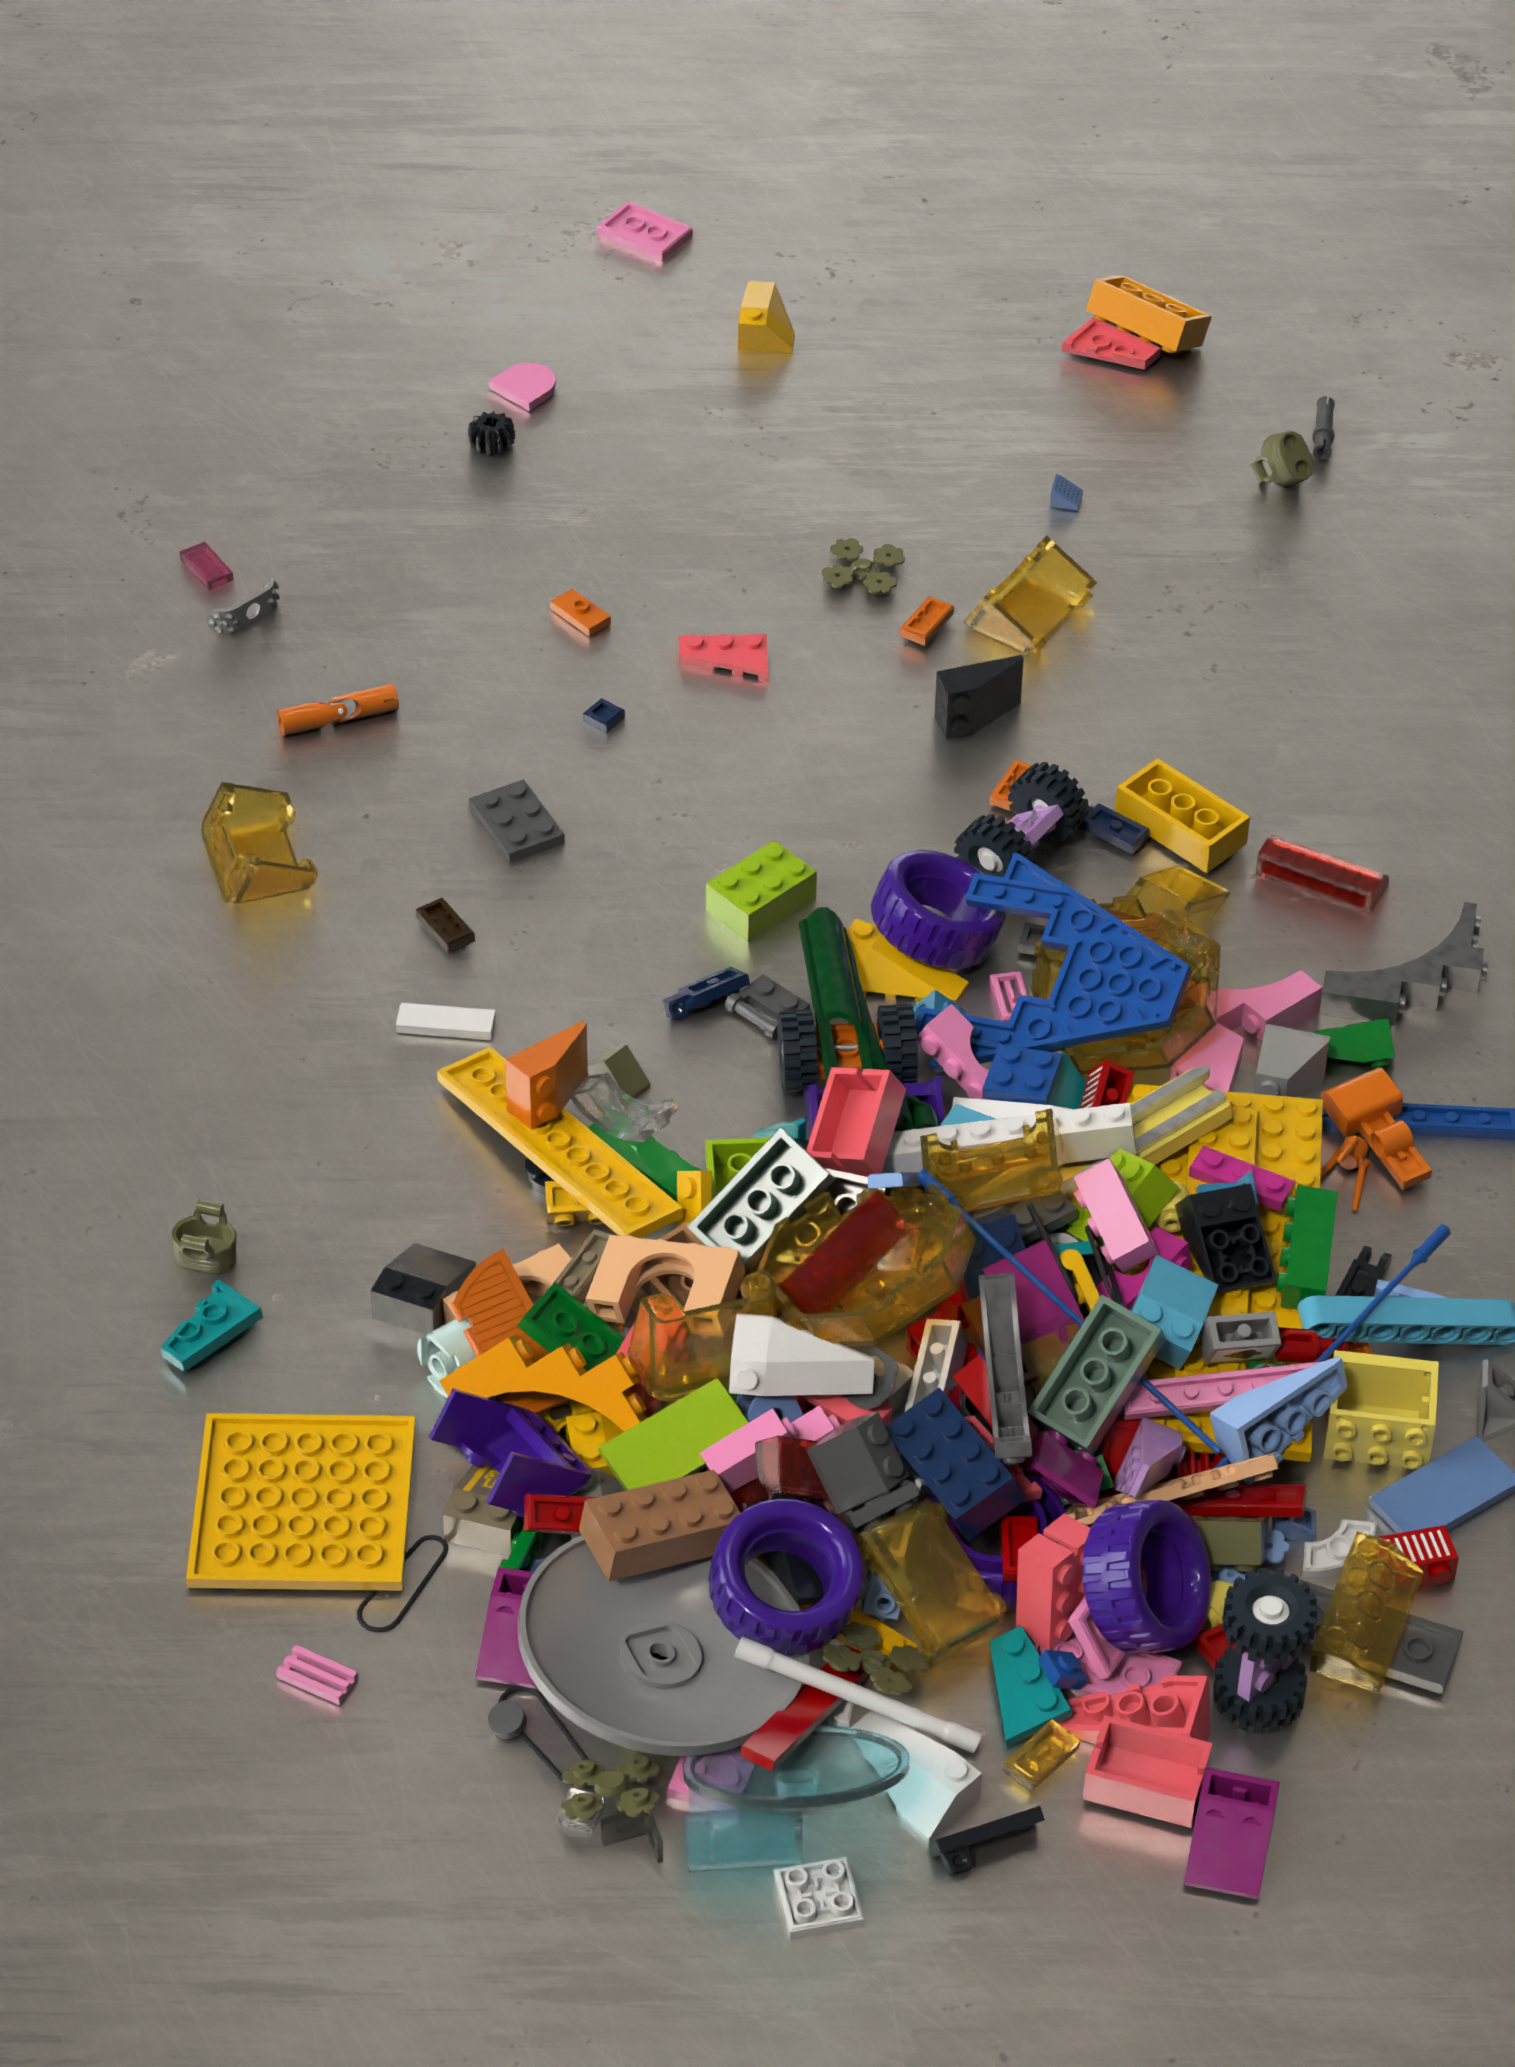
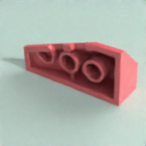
M1172 1675L1161 1678V1683L1141 1688L1140 1683L1128 1685V1691L1108 1695L1102 1691L1067 1699L1066 1701L1072 1711V1717L1052 1727V1731L1056 1735L1096 1744L1104 1715L1208 1742L1210 1737L1208 1676Z

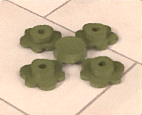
M849 538L846 541L838 539L836 544L830 547V553L837 555V559L854 562H852L850 568L842 567L838 564L833 565L832 568H824L822 576L825 584H830L834 588H843L845 584H851L854 577L864 580L863 585L868 587V591L871 594L890 593L891 588L896 587L897 580L890 577L888 572H875V564L888 568L903 564L905 562L903 549L895 548L891 544H885L881 548L874 550L873 561L859 559L860 554L863 552V546L859 545L857 539Z
M850 1622L849 1625L843 1628L841 1634L847 1637L846 1641L851 1646L866 1650L858 1654L850 1651L847 1646L839 1645L837 1647L832 1644H827L823 1648L824 1654L822 1658L833 1669L847 1672L849 1669L857 1671L860 1667L864 1672L870 1674L871 1680L874 1681V1687L886 1695L900 1696L902 1692H910L912 1684L905 1680L904 1674L893 1672L889 1669L891 1662L896 1664L902 1671L909 1673L915 1671L926 1672L928 1669V1657L920 1654L919 1650L913 1646H893L889 1658L882 1652L874 1650V1646L879 1645L881 1642V1638L877 1636V1630L872 1626L861 1625L858 1622Z
M644 1755L630 1756L626 1763H621L618 1766L619 1771H605L604 1766L597 1765L596 1761L592 1759L580 1760L570 1764L567 1767L568 1771L562 1775L564 1783L573 1784L576 1788H583L586 1785L594 1786V1791L597 1793H578L571 1799L563 1801L561 1803V1810L569 1820L578 1819L579 1821L587 1822L594 1819L595 1814L601 1813L604 1810L601 1796L612 1797L620 1795L617 1808L619 1811H625L629 1817H638L643 1812L651 1813L655 1810V1805L660 1802V1795L656 1792H649L646 1788H633L625 1791L627 1782L637 1781L643 1783L648 1781L649 1777L657 1776L661 1772L660 1765L656 1764L654 1757H646Z

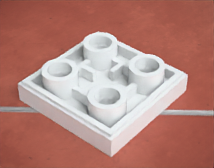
M847 1856L774 1869V1880L789 1939L864 1926V1915Z

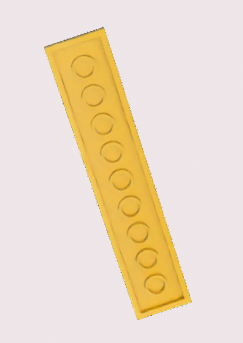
M492 1047L437 1070L438 1082L617 1235H630L642 1238L683 1218V1207L565 1108L556 1118L532 1130L507 1112L505 1058Z

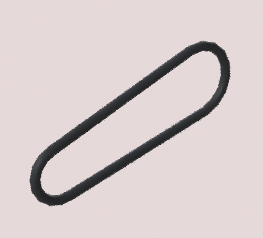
M1088 1225L1085 1227V1231L1104 1285L1111 1299L1123 1306L1112 1267L1107 1262L1100 1248L1103 1244ZM1096 1244L1104 1258L1113 1290L1108 1281Z
M426 1535L415 1542L405 1554V1561L427 1540L439 1541L443 1545V1551L398 1617L390 1625L373 1627L364 1622L362 1611L378 1593V1591H372L357 1610V1620L363 1628L375 1633L386 1632L395 1628L401 1622L448 1553L446 1540L437 1535Z
M514 1686L502 1693L498 1703L504 1701L508 1695L516 1691L533 1693L582 1760L588 1759L539 1691L534 1688ZM522 1732L519 1736L563 1782V1774L529 1737Z

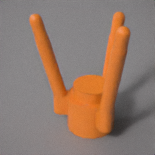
M1358 1136L1347 1137L1340 1149L1336 1150L1332 1158L1322 1167L1320 1173L1321 1180L1337 1162L1348 1170L1358 1168L1352 1204L1353 1212L1358 1211L1365 1172L1370 1164V1161L1366 1158L1369 1151L1368 1144Z

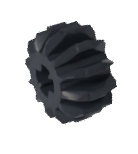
M495 411L489 414L482 412L481 416H473V421L469 423L468 427L471 448L477 449L478 453L487 452L489 456L492 453L501 455L502 450H510L515 439L512 418L506 417L505 413L496 414Z

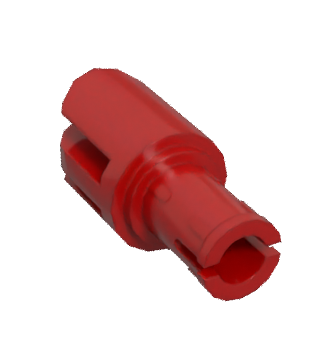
M1278 1327L1281 1345L1274 1355L1278 1362L1312 1363L1337 1338L1319 1337L1314 1330ZM1343 1342L1336 1350L1347 1351V1343ZM1334 1352L1331 1354L1329 1359L1333 1358Z

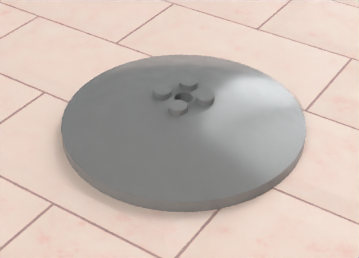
M581 1535L551 1553L537 1567L523 1593L517 1625L518 1644L525 1667L539 1691L562 1715L577 1726L601 1739L631 1750L666 1756H696L722 1752L741 1746L777 1711H784L795 1700L803 1683L734 1657L740 1640L723 1625L713 1608V1602L709 1595L710 1584L708 1576L713 1556L609 1582ZM754 1557L745 1565L747 1582L759 1599L781 1610L800 1611L796 1601L778 1577L762 1562ZM658 1653L659 1655L667 1657L668 1659L659 1660L654 1658L651 1654ZM810 1653L788 1657L808 1665Z

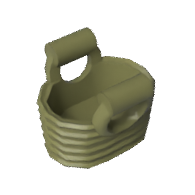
M1286 431L1270 435L1265 439L1261 455L1251 463V466L1259 483L1274 482L1276 485L1288 488L1307 480L1313 473L1314 462L1302 435L1294 431ZM1262 461H1266L1270 465L1272 470L1271 476H1268Z
M199 1199L193 1216L177 1222L171 1232L172 1244L176 1260L182 1267L218 1274L230 1269L235 1264L237 1233L233 1226L227 1222L223 1203ZM201 1214L219 1217V1222L217 1224L207 1223L203 1220Z

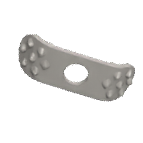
M272 577L270 578V583L263 586V590L233 607L228 606L225 609L212 610L207 617L208 626L217 634H234L267 616L278 606L277 600L280 599V596L276 589H279V584ZM257 603L256 612L252 616L247 617L248 608L252 604Z

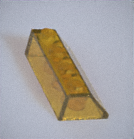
M1359 1531L1356 1532L1314 1641L1309 1671L1378 1694L1380 1693L1424 1573L1392 1542Z

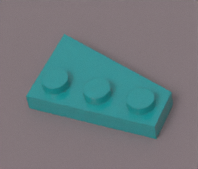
M218 1279L212 1286L213 1292L207 1299H201L197 1303L194 1315L189 1320L182 1321L160 1347L162 1356L185 1372L263 1318L261 1308Z
M1022 1626L989 1641L1007 1748L1072 1717L1069 1704L1060 1689L1051 1685L1038 1661L1040 1656Z

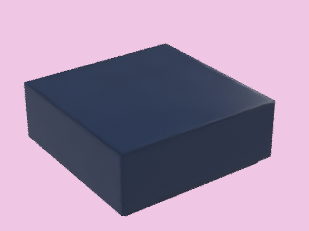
M603 698L583 713V722L604 733H608L625 718L624 709Z

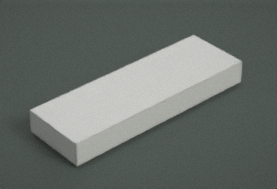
M400 1003L396 1021V1033L491 1040L496 1012L491 1009Z

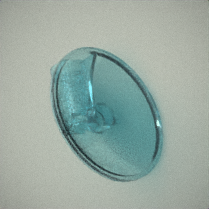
M819 1725L773 1771H769L741 1757L742 1745L722 1752L688 1756L683 1763V1779L688 1786L689 1811H684L688 1872L802 1864L803 1816L824 1814L843 1809L895 1786L909 1772L908 1751L896 1740L875 1732L856 1728Z

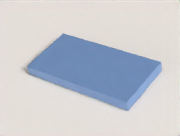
M1476 1435L1370 1496L1368 1505L1396 1533L1445 1525L1448 1531L1514 1493L1515 1472Z

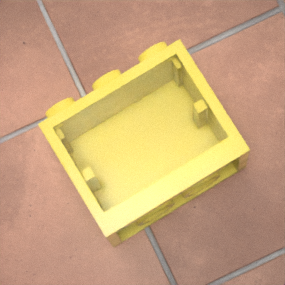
M1334 1350L1333 1358L1337 1356L1342 1358L1348 1387L1326 1410L1323 1458L1408 1469H1419L1428 1464L1436 1427L1439 1362Z

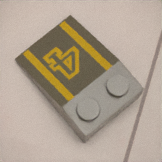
M472 1465L454 1487L443 1512L444 1540L449 1543L509 1557L512 1539L516 1532L521 1533L524 1527V1518L518 1516L512 1510L489 1505L486 1502L500 1474L494 1467L485 1465L484 1468H479Z

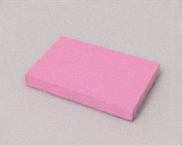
M627 201L597 226V235L663 261L693 236V228Z

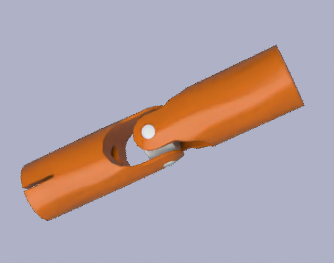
M392 683L333 697L329 700L330 703L315 701L277 710L276 714L282 736L321 728L332 721L342 723L398 710L399 700L396 698L398 697L397 691ZM353 699L355 702V710L351 715L346 716L347 707L342 700Z

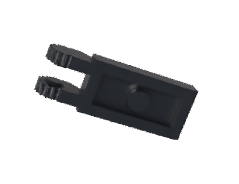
M1365 1245L1358 1258H1354L1335 1296L1374 1297L1378 1279H1385L1392 1254L1384 1252L1377 1266L1369 1264L1372 1257V1248Z

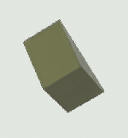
M628 1045L606 1050L588 1063V1077L626 1104L631 1103L650 1088L648 1078Z

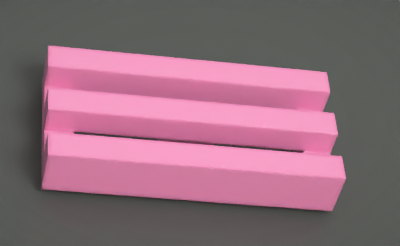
M1021 971L990 975L989 984L1001 1021L1009 1022L1016 1004L1009 980H1014L1018 995L1028 996ZM999 981H1002L1003 988L1010 1007V1013H1008L1002 991L999 985Z
M295 1644L291 1649V1656L287 1655L284 1659V1665H280L277 1668V1678L340 1706L358 1681V1672ZM294 1668V1669H296V1670H298V1671H301V1672H303V1673H305V1674H307V1675H310V1676H311V1679L308 1678V1677H306V1676H303V1675H301V1674H299V1673H297V1672L292 1671V1669ZM326 1682V1683H328V1684H330V1685H332V1686H335V1687L339 1688L340 1690H339V1691H338V1690H335V1689H333V1688H331V1687H328V1686H326V1685H324V1684H322V1683Z

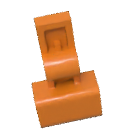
M1376 1068L1321 1093L1320 1099H1323V1109L1343 1136L1346 1138L1360 1132L1402 1190L1431 1178L1432 1169L1414 1147V1139L1410 1128L1404 1121L1399 1120L1396 1122L1393 1119L1394 1116L1401 1114L1403 1095L1382 1068Z

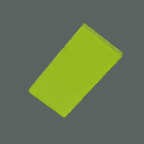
M716 1378L599 1446L598 1452L626 1491L697 1473L707 1467L700 1452L749 1422L719 1379Z

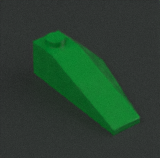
M1389 1018L1311 1032L1330 1036L1328 1058L1362 1063L1370 1062L1371 1067L1389 1065V1058L1395 1057Z

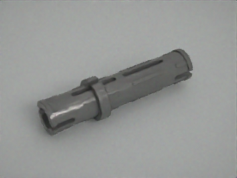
M1323 396L1317 401L1316 428L1312 434V439L1315 443L1313 454L1319 459L1320 452H1322L1321 460L1331 456V444L1335 437L1334 430L1332 429L1335 402L1329 397L1327 404V396Z

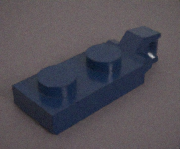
M1100 803L1096 806L1088 805L1086 807L1089 810L1088 815L1079 826L1081 829L1132 855L1146 842L1150 835L1149 828Z
M728 967L679 988V993L663 999L666 1016L672 1020L687 1016L689 1010H694L695 1007L704 1008L711 1005L715 999L722 996H730L732 993H739L741 988L750 985L748 974L733 967Z

